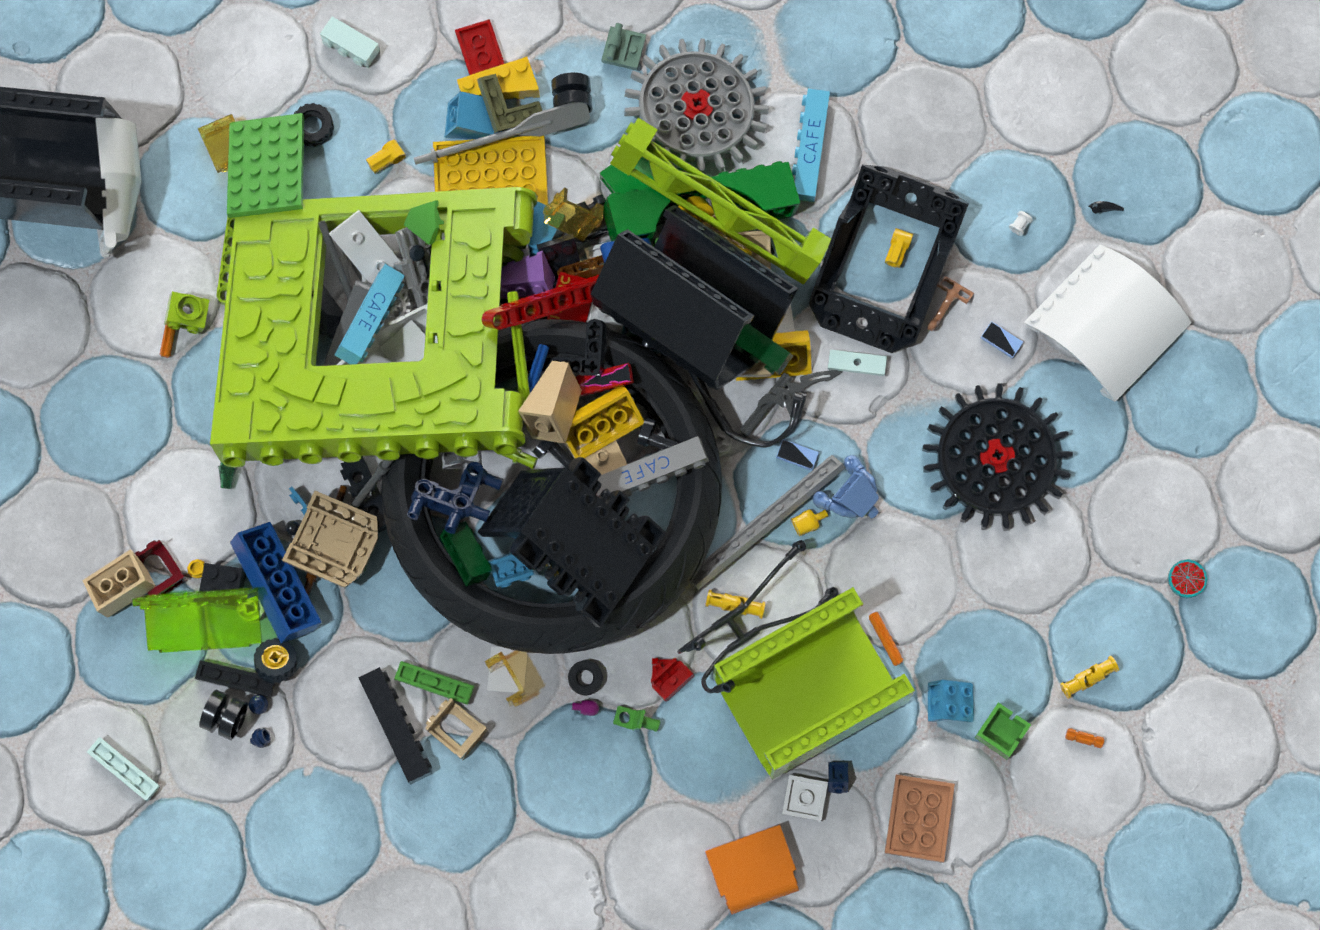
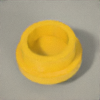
M200 559L192 560L187 567L188 574L195 579L202 578L205 562Z

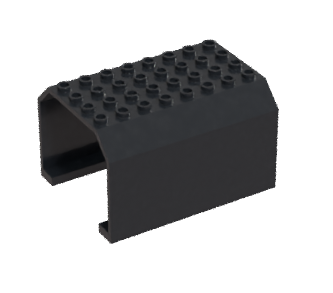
M0 87V219L103 230L102 209H106V197H102V191H105V179H101L96 118L122 119L104 97Z
M674 205L666 209L663 214L667 220L654 247L628 229L617 235L590 295L593 305L598 307L601 312L608 314L617 323L628 328L631 333L638 335L647 344L654 346L663 355L674 360L677 365L690 371L694 377L700 378L710 388L718 390L756 364L748 358L750 354L745 351L741 353L734 348L743 327L749 324L773 340L798 288Z

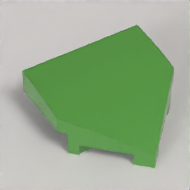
M438 200L411 208L404 223L405 227L428 245L435 242L439 225L444 224V221L439 217L437 209L439 206Z

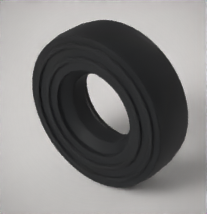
M578 661L569 670L568 682L571 689L577 694L591 695L600 689L603 683V673L601 668L592 661ZM584 670L590 671L593 675V681L589 685L580 684L578 681L580 672Z

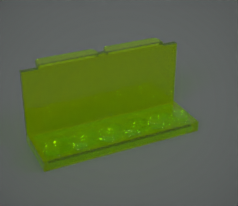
M258 587L153 594L132 599L133 606H139L140 610L144 609L148 651L159 650V653L239 648L251 647L252 644L262 643Z

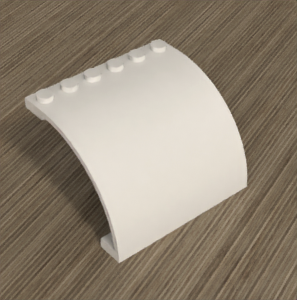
M1099 245L1024 323L1027 328L1045 334L1070 352L1103 386L1100 390L1101 394L1116 402L1191 324V321L1171 294L1143 268L1122 254Z

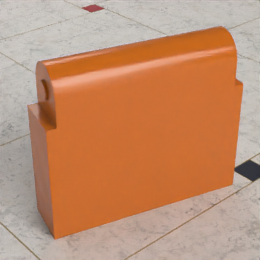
M780 825L705 851L720 897H725L731 915L799 891L797 880L793 874L796 868Z

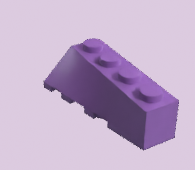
M543 251L537 252L532 257L530 255L525 256L518 262H508L506 266L502 267L500 299H508V292L515 291L518 293V297H527L553 288L555 276Z

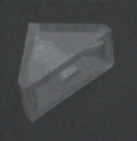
M478 451L477 455L472 457L458 456L454 452H442L443 470L466 468L470 462H478L482 465L481 451Z

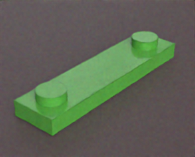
M403 661L400 662L394 678L396 681L448 699L451 698L466 705L469 704L474 690L473 685Z

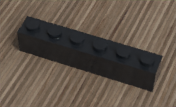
M379 667L358 677L408 783L411 785L432 775L430 769H432L431 763L428 758H423L421 752L424 749L420 741H415L413 734L416 732L411 722L407 724L404 718L407 716L403 705L398 706L396 699L399 697L395 689H390L387 683L391 680L386 670L382 672Z

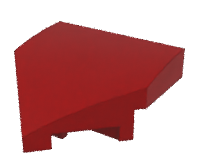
M652 658V688L667 702L694 677V674L677 658Z

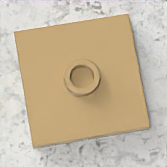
M616 440L584 458L602 475L627 465ZM582 444L576 447V449L579 450L587 444Z

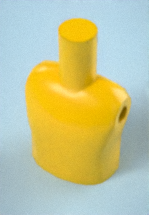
M808 509L800 515L791 518V522L800 537L819 529V521L828 517L826 510L814 514L812 510Z

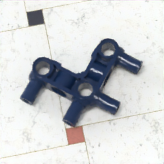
M470 462L463 471L460 486L456 490L453 489L451 491L439 486L438 483L425 479L419 480L411 496L412 503L407 516L417 520L423 506L449 515L444 529L450 534H455L460 521L465 517L469 518L471 516L486 522L490 510L474 505V499L480 485L484 484L500 490L503 478L487 473L486 469L478 462Z

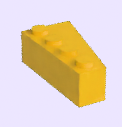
M528 57L457 79L459 91L482 96L477 79L496 74L504 100L513 98L518 100L525 97L540 98L539 88Z

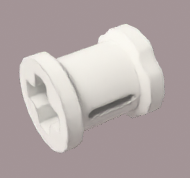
M1019 211L1017 213L1018 217L1013 224L1009 225V229L1013 233L1023 236L1025 228L1029 223H1032L1033 219L1027 213Z

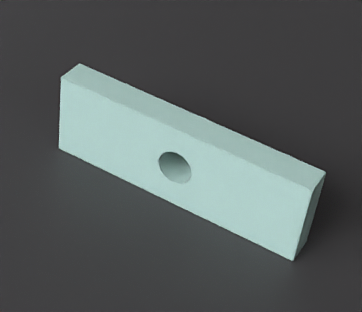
M830 349L828 369L885 376L887 356ZM858 361L860 365L856 366L854 362Z

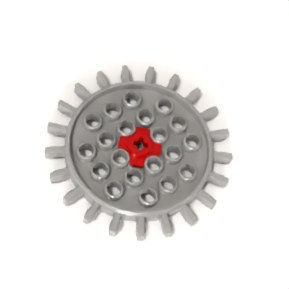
M701 38L698 44V52H687L684 39H680L678 45L680 53L672 56L662 44L659 47V53L664 60L656 64L647 55L643 57L642 63L651 70L647 76L634 70L632 71L630 78L643 85L641 91L626 88L624 97L638 99L639 107L625 108L624 116L639 115L640 119L658 129L652 138L653 142L683 161H697V169L701 172H704L705 169L704 161L713 159L719 171H724L725 163L722 156L728 153L738 163H741L743 155L736 147L742 142L755 150L758 144L747 135L749 129L762 133L766 129L765 124L753 120L754 114H768L769 111L768 105H754L753 97L765 95L767 90L766 86L750 88L748 81L754 79L758 71L755 68L743 75L737 69L743 60L742 54L735 57L732 63L723 59L725 44H721L717 54L714 55L704 52L706 46L705 39ZM709 67L711 71L706 72L702 68ZM689 69L693 74H686L684 70ZM672 72L675 76L668 77L666 73ZM729 80L733 85H726L724 81ZM712 83L715 88H708L706 84ZM694 86L697 88V90L691 91L688 89V87ZM677 89L679 93L673 94L670 90ZM659 92L661 96L655 97L652 93ZM734 97L737 99V102H731L728 98ZM717 100L719 104L713 105L710 101ZM674 106H681L683 110L678 111ZM661 108L665 113L660 114L656 109ZM739 114L741 118L735 119L732 115ZM721 117L723 121L718 122L714 118ZM701 119L705 124L700 125L696 120ZM684 122L687 127L682 128L678 123ZM666 125L669 129L662 130L660 126ZM724 133L727 135V138L722 139L718 134ZM706 136L709 138V141L704 142L700 137ZM688 139L691 141V144H684L682 140ZM677 166V170L683 171L682 168Z

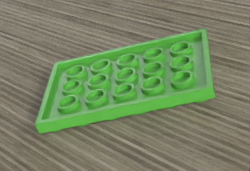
M302 113L229 123L228 218L303 209L304 116Z

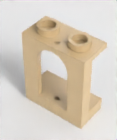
M450 698L449 701L445 700L438 708L440 711L436 716L432 715L427 720L425 729L463 761L488 730ZM448 714L454 715L473 730L472 734L461 746L440 728V720L443 716Z

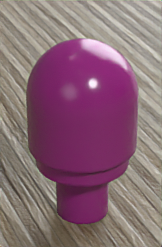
M582 700L581 703L573 702L572 710L580 711V714L586 716H595L599 712V705L593 700Z

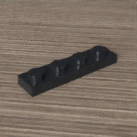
M202 660L199 661L195 680L270 698L275 683L264 681L257 673Z

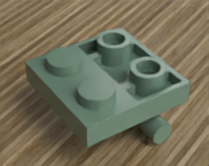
M616 23L615 27L610 26L601 62L637 71L646 34L622 29L623 25L621 23Z

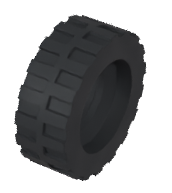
M307 103L304 106H300L294 112V114L302 113L304 121L308 117L314 116L322 122L320 130L316 133H308L304 129V144L307 146L315 147L322 145L332 136V131L334 130L333 120L330 112L325 107H322V105Z

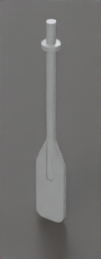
M571 102L537 112L515 128L438 151L431 148V153L414 157L415 165L434 160V163H437V158L511 136L540 137L584 124L590 119L588 106L581 102Z

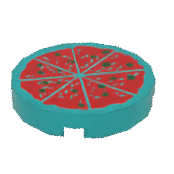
M1186 559L1180 560L1172 566L1167 580L1174 594L1188 599L1202 593L1207 584V575L1202 565L1196 561Z

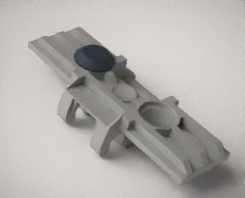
M406 227L395 232L403 262H395L393 264L396 270H401L403 275H405V282L402 281L404 284L402 289H412L417 308L428 303L431 262L430 245H425L421 238ZM422 259H424L428 275L426 274V270ZM426 282L428 289L426 292H422V284Z

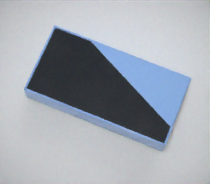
M992 321L981 336L982 340L1010 358L1015 356L1023 344V341Z
M783 439L776 458L812 471L819 452Z

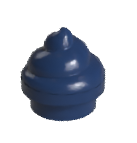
M262 695L253 696L248 703L250 711L257 715L263 714L268 709V700Z
M265 728L256 729L252 733V738H250V744L259 748L266 747L271 741L270 734Z

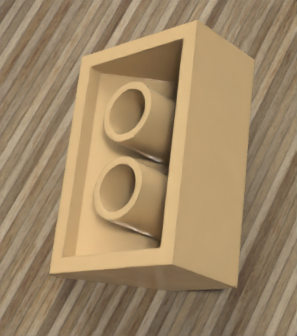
M131 549L82 580L96 611L107 618L156 587L148 570Z

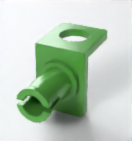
M617 706L613 724L630 730H638L643 727L657 732L660 720L644 716L645 710L643 709L636 711L623 706ZM627 712L630 718L627 723L620 721V713Z

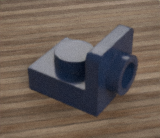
M828 762V792L835 794L847 793L849 783L848 762Z

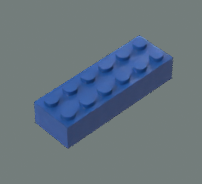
M271 522L238 532L230 541V544L280 643L314 632L322 622L294 567L282 561L286 551Z

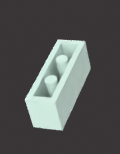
M333 16L320 33L322 43L325 46L337 49L340 55L352 58L353 62L361 67L364 65L369 68L380 52L378 43Z

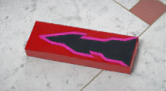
M629 363L604 369L599 376L575 377L582 390L580 397L634 383L631 364Z

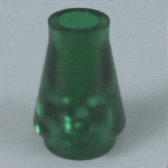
M220 462V466H218L220 488L232 489L237 468L228 467Z

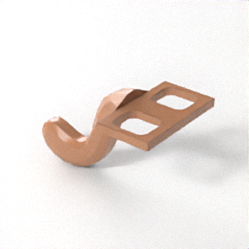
M945 276L937 287L946 292V298L934 318L928 324L927 329L930 331L936 329L954 300L959 299L967 304L974 293ZM946 281L952 284L953 288L949 289L945 287L942 283ZM960 291H963L967 293L970 297L968 299H965L958 293Z

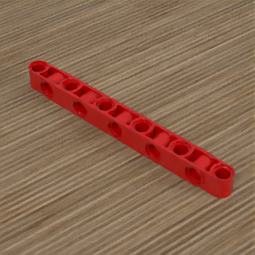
M599 275L487 310L482 315V324L487 328L500 330L592 302L590 294Z

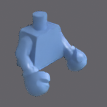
M849 455L844 459V466L848 473L851 474L850 478L833 496L832 500L824 492L818 491L813 496V503L817 508L832 511L842 517L855 518L858 516L862 518L867 514L872 519L879 512L874 506L879 499L876 493L875 478L865 470L858 457Z

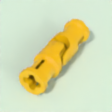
M709 589L705 606L709 607L710 605L719 607L724 611H732L741 602L744 604L748 598L732 596L728 593L724 595L714 593ZM752 601L741 614H751L762 619L766 602Z
M1109 656L1106 661L1094 664L1089 669L1076 674L1070 681L1060 683L1061 690L1067 699H1070L1071 695L1076 692L1086 690L1096 684V682L1104 680L1105 676L1114 671L1118 672V664L1112 656Z

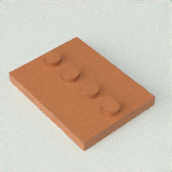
M896 774L884 854L944 863L955 784Z

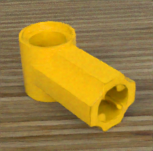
M393 139L387 142L382 147V150L367 158L366 161L371 170L376 174L390 164L401 162L406 157V154L398 142Z
M895 228L890 242L891 246L885 259L886 264L894 268H900L905 252L909 249L912 241V233Z

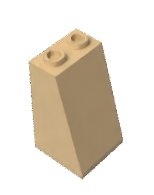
M552 361L518 411L532 439L565 443L582 391L569 363Z

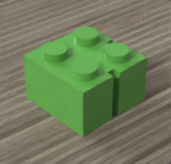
M998 702L974 738L1008 760L1031 724L1018 715L1013 720H1010L1009 717L1013 712Z

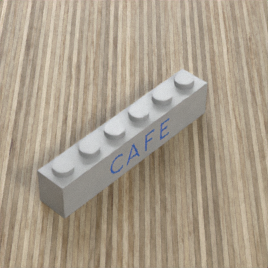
M698 436L601 475L597 481L602 486L596 495L599 496L607 488L610 493L620 490L629 497L634 491L649 489L651 484L656 482L662 484L667 482L671 476H682L691 468L699 469L704 467L705 463L709 462L701 439Z

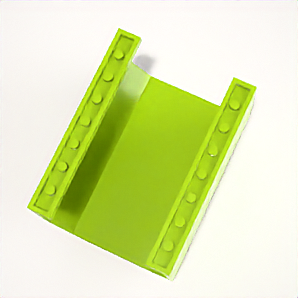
M854 587L714 665L713 678L717 685L725 684L730 680L734 681L735 688L731 692L723 691L720 693L758 760L772 780L910 701L915 691L905 673L894 680L891 678L862 629L854 610L863 606V602Z

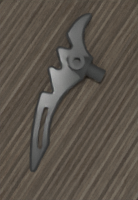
M829 370L807 374L800 377L801 383L788 381L786 383L788 389L777 386V395L768 392L759 400L757 407L760 408L767 403H776L782 408L786 407L790 414L795 392L799 393L817 382L830 381L842 374V371ZM830 375V377H824L809 381V379L813 377Z

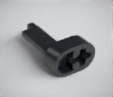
M650 418L645 419L638 436V444L646 447L649 444L663 450L679 444L654 434L656 421Z
M543 440L532 451L539 459L550 451L565 468L574 460L558 442Z

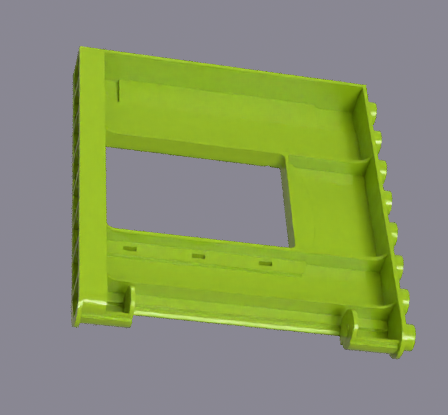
M523 187L303 199V209L235 217L210 445L220 462L228 467L237 468L244 466L246 461H261L266 465L278 466L283 464L285 459H299L303 463L317 464L322 461V458L337 457L344 462H357L361 459V456L376 455L382 460L392 461L398 459L400 454H415L424 459L436 458L439 452H454L462 457L475 456L478 451L493 450L500 455L515 454L517 448L525 443V434L522 432L523 419L518 412L524 403V397L515 391H505L504 388L495 389L498 330L485 327L482 324V315L485 311L500 306L503 243L511 246H525L530 242V237L533 234L534 207L537 205L538 198L536 193ZM438 200L439 206L437 209L439 217L444 221V224L439 225L436 240L431 248L424 358L421 361L316 366L327 248L318 222L325 220L328 230L331 232L359 210L379 235L395 234V232L406 228L404 223L411 208ZM442 233H444L445 240H442ZM435 336H437L438 343H435Z

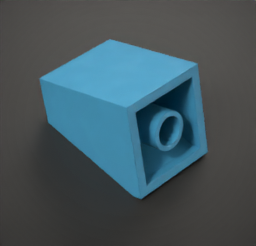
M460 91L448 102L445 138L472 140L495 134L482 96Z
M538 201L534 207L533 234L528 244L530 257L537 254V244L560 238L564 232L563 224L566 221L564 213Z

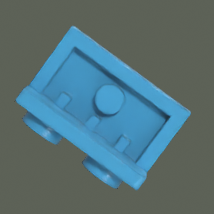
M511 553L488 560L492 567L496 587H508L514 581H526L534 575L533 570H529Z

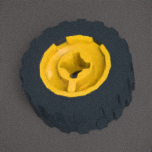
M277 638L262 642L254 653L255 671L266 682L281 683L282 681H287L288 678L294 675L293 673L297 669V653L294 646L288 641L280 643Z

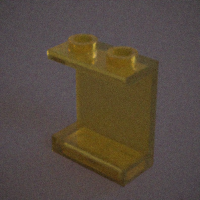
M232 114L198 128L217 173L228 171L229 123L235 122Z
M564 187L560 193L554 196L553 201L545 206L543 214H545L544 223L569 235L573 234L574 237L583 241L603 220L604 206L596 203L589 211L567 200L568 189Z
M502 651L484 661L490 673L505 666L519 690L506 698L509 706L514 705V707H517L525 702L526 693Z

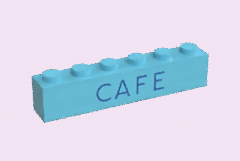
M808 88L807 95L803 94L802 106H805V112H801L799 123H803L802 130L798 129L797 135L800 147H796L794 158H798L797 164H793L792 170L800 201L815 202L830 91Z
M387 264L382 267L334 354L335 356L350 365L364 361L368 354L365 350L370 348L375 341L373 335L374 333L377 335L382 327L380 322L386 319L390 312L387 308L389 306L392 307L396 301L395 293H399L404 286L402 280L405 275Z

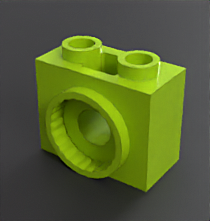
M172 291L168 299L164 325H169L168 327L174 330H179L180 328L187 329V332L192 334L201 333L205 328L210 300ZM183 307H189L191 314H186L183 311Z

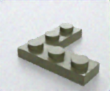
M496 74L477 79L494 133L515 128L532 114L542 111L539 101L507 109Z

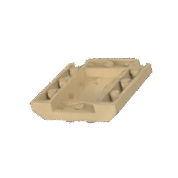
M314 491L303 520L292 543L289 544L282 561L346 588L363 574L378 541L377 517L318 491Z

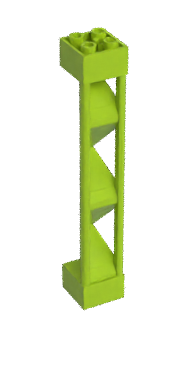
M639 117L634 124L632 122L629 124L625 131L628 134H623L618 142L621 146L616 145L611 153V156H613L610 162L611 165L627 175H632L782 269L791 278L803 285L823 259L831 238L815 228H812L807 236L804 237L653 142L652 138L658 129ZM641 157L649 161L654 180L635 169ZM669 161L687 172L677 170ZM694 190L711 199L716 219L676 194ZM734 202L738 203L750 212L739 209L734 204ZM758 229L773 239L778 258L743 237L739 232Z

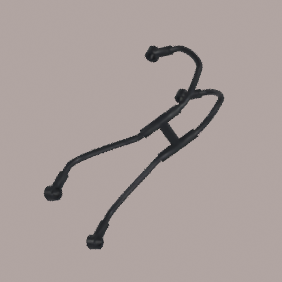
M643 339L642 345L644 347L656 349L654 346L647 344ZM689 371L713 418L722 432H725L732 439L748 445L767 448L787 438L798 426L807 398V393L802 391L799 393L795 392L789 426L776 439L762 441L738 434L731 429L732 426L716 400L711 397L705 382L700 378L694 377Z
M799 540L792 544V549L785 555L786 557L773 569L742 606L739 605L711 624V627L677 650L679 654L685 651L702 650L706 646L703 637L726 623L738 639L721 652L701 679L702 687L707 693L712 694L723 691L729 693L735 688L733 680L725 684L716 685L712 689L706 684V679L714 670V665L719 663L727 653L734 651L758 635L761 630L791 622L839 595L837 588H828L825 591V595L813 609L760 625L745 634L735 622L734 618L744 612V609L751 604L785 563L792 560L796 554L805 551L806 544L804 541Z

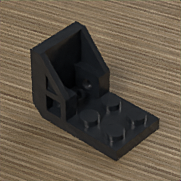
M573 234L536 245L538 252L543 251L555 276L552 288L554 289L558 280L557 271L563 266L580 262Z

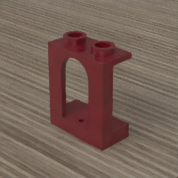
M160 540L151 541L146 545V549L141 552H135V555L143 565L148 556H159L172 574L170 578L147 592L154 602L187 581Z

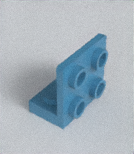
M950 680L928 682V721L952 720L973 722V684Z

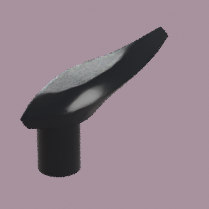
M1107 201L1093 202L1088 206L1095 214L1099 211L1124 210L1123 207Z

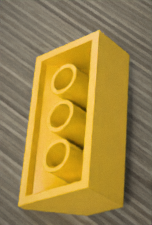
M808 330L775 334L772 341L793 355L780 375L775 372L771 374V377H737L736 381L781 377L783 373L789 376L811 374V346Z
M624 386L617 387L575 411L565 442L574 458H586L643 425L644 420L629 391ZM582 444H587L578 450L576 449V447Z

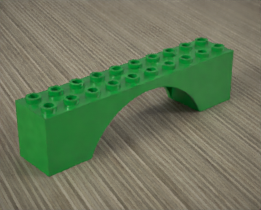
M777 161L768 166L761 164L753 169L741 168L732 173L725 171L716 176L707 175L777 220L793 217L800 205L789 162ZM649 186L643 190L631 189L623 194L619 192L607 196L603 207L610 241H615L617 235L627 229L641 239L649 238L652 241L656 226L664 217L665 210L674 205L678 206V204ZM696 190L676 194L684 200L692 196L709 199ZM734 202V204H735L736 206L740 207V208L743 209L744 211L750 212L749 210L745 209L744 207H742V206L739 205L738 203Z

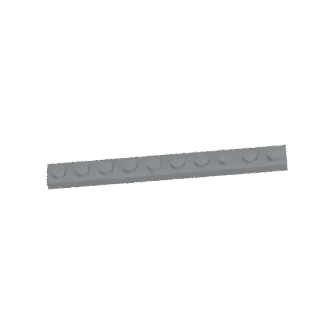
M833 455L828 457L706 558L691 583L698 590L844 470L843 463Z

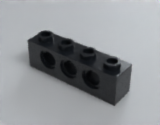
M363 456L357 462L340 463L343 468L340 470L344 481L348 480L351 485L348 487L352 498L358 496L372 477ZM356 475L363 476L360 482L353 481ZM375 485L370 491L371 496L368 499H364L357 509L367 513L373 508L379 509L376 517L378 533L386 530L387 527L383 513L382 496L377 485Z

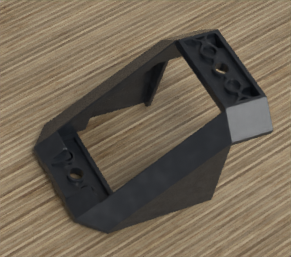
M862 164L850 200L837 220L809 301V305L820 327L889 353L915 344L969 203L952 191L884 166ZM914 193L917 199L911 202L907 199L906 195ZM869 203L939 228L905 317L835 292ZM864 318L868 324L860 326L857 320Z

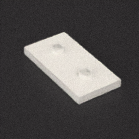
M359 210L329 233L371 285L385 264L395 269L393 263H401L400 259Z

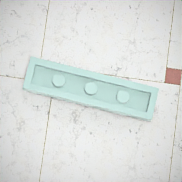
M101 737L87 751L89 755L147 802L159 789L160 786Z

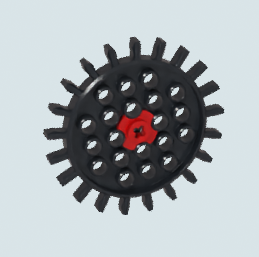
M998 383L996 386L995 398L984 399L980 385L975 386L974 394L977 401L969 405L965 402L963 396L957 393L955 400L961 410L953 415L941 406L938 412L949 421L946 427L942 429L936 425L929 424L927 428L932 434L941 437L937 446L923 444L922 451L937 454V463L923 466V473L939 471L942 481L934 483L930 487L931 493L946 487L952 496L945 501L943 509H949L956 501L965 506L966 509L962 513L960 520L962 523L969 518L971 511L983 514L981 530L987 528L989 516H1001L1003 531H1008L1010 525L1008 515L1019 513L1023 524L1028 526L1030 518L1026 509L1032 505H1035L1039 512L1045 516L1049 510L1040 498L1046 492L1054 498L1060 499L1063 494L1050 484L1054 477L1069 480L1071 476L1066 471L1056 469L1058 459L1068 460L1073 456V452H1057L1055 442L1067 438L1069 435L1068 431L1052 435L1051 430L1047 426L1058 417L1057 412L1050 414L1043 420L1035 412L1041 406L1043 399L1041 397L1036 399L1030 408L1020 403V399L1023 396V388L1021 387L1016 391L1014 400L1003 399L1002 383ZM998 411L1004 412L1005 415H1006V418H1005V419H999V418H997L996 412H998ZM977 417L980 423L974 425L970 422L969 418ZM1018 421L1022 424V428L1015 429L1012 423ZM993 427L996 433L989 435L986 432V428ZM962 432H966L969 434L970 438L968 440H962L959 434ZM1029 432H1036L1039 438L1036 440L1031 439ZM1002 438H1011L1012 444H1004ZM976 443H984L986 449L982 451L978 450L976 448ZM1026 447L1029 454H1020L1019 448ZM957 448L960 454L953 456L950 454L949 449ZM994 454H997L998 457L1001 456L1000 460H997L996 457L993 458ZM1042 457L1045 460V464L1038 465L1035 462V458ZM973 458L976 461V465H967L966 459ZM1009 463H1016L1019 469L1012 471L1009 468ZM989 468L992 471V475H983L982 469ZM961 473L965 475L966 480L959 482L955 475ZM1025 474H1034L1035 480L1028 481L1025 478ZM1005 478L1008 480L1009 485L1003 487L999 484L998 480ZM980 484L982 491L975 492L972 489V485ZM1018 488L1023 489L1025 496H1017L1015 490ZM996 494L999 501L991 502L988 496Z

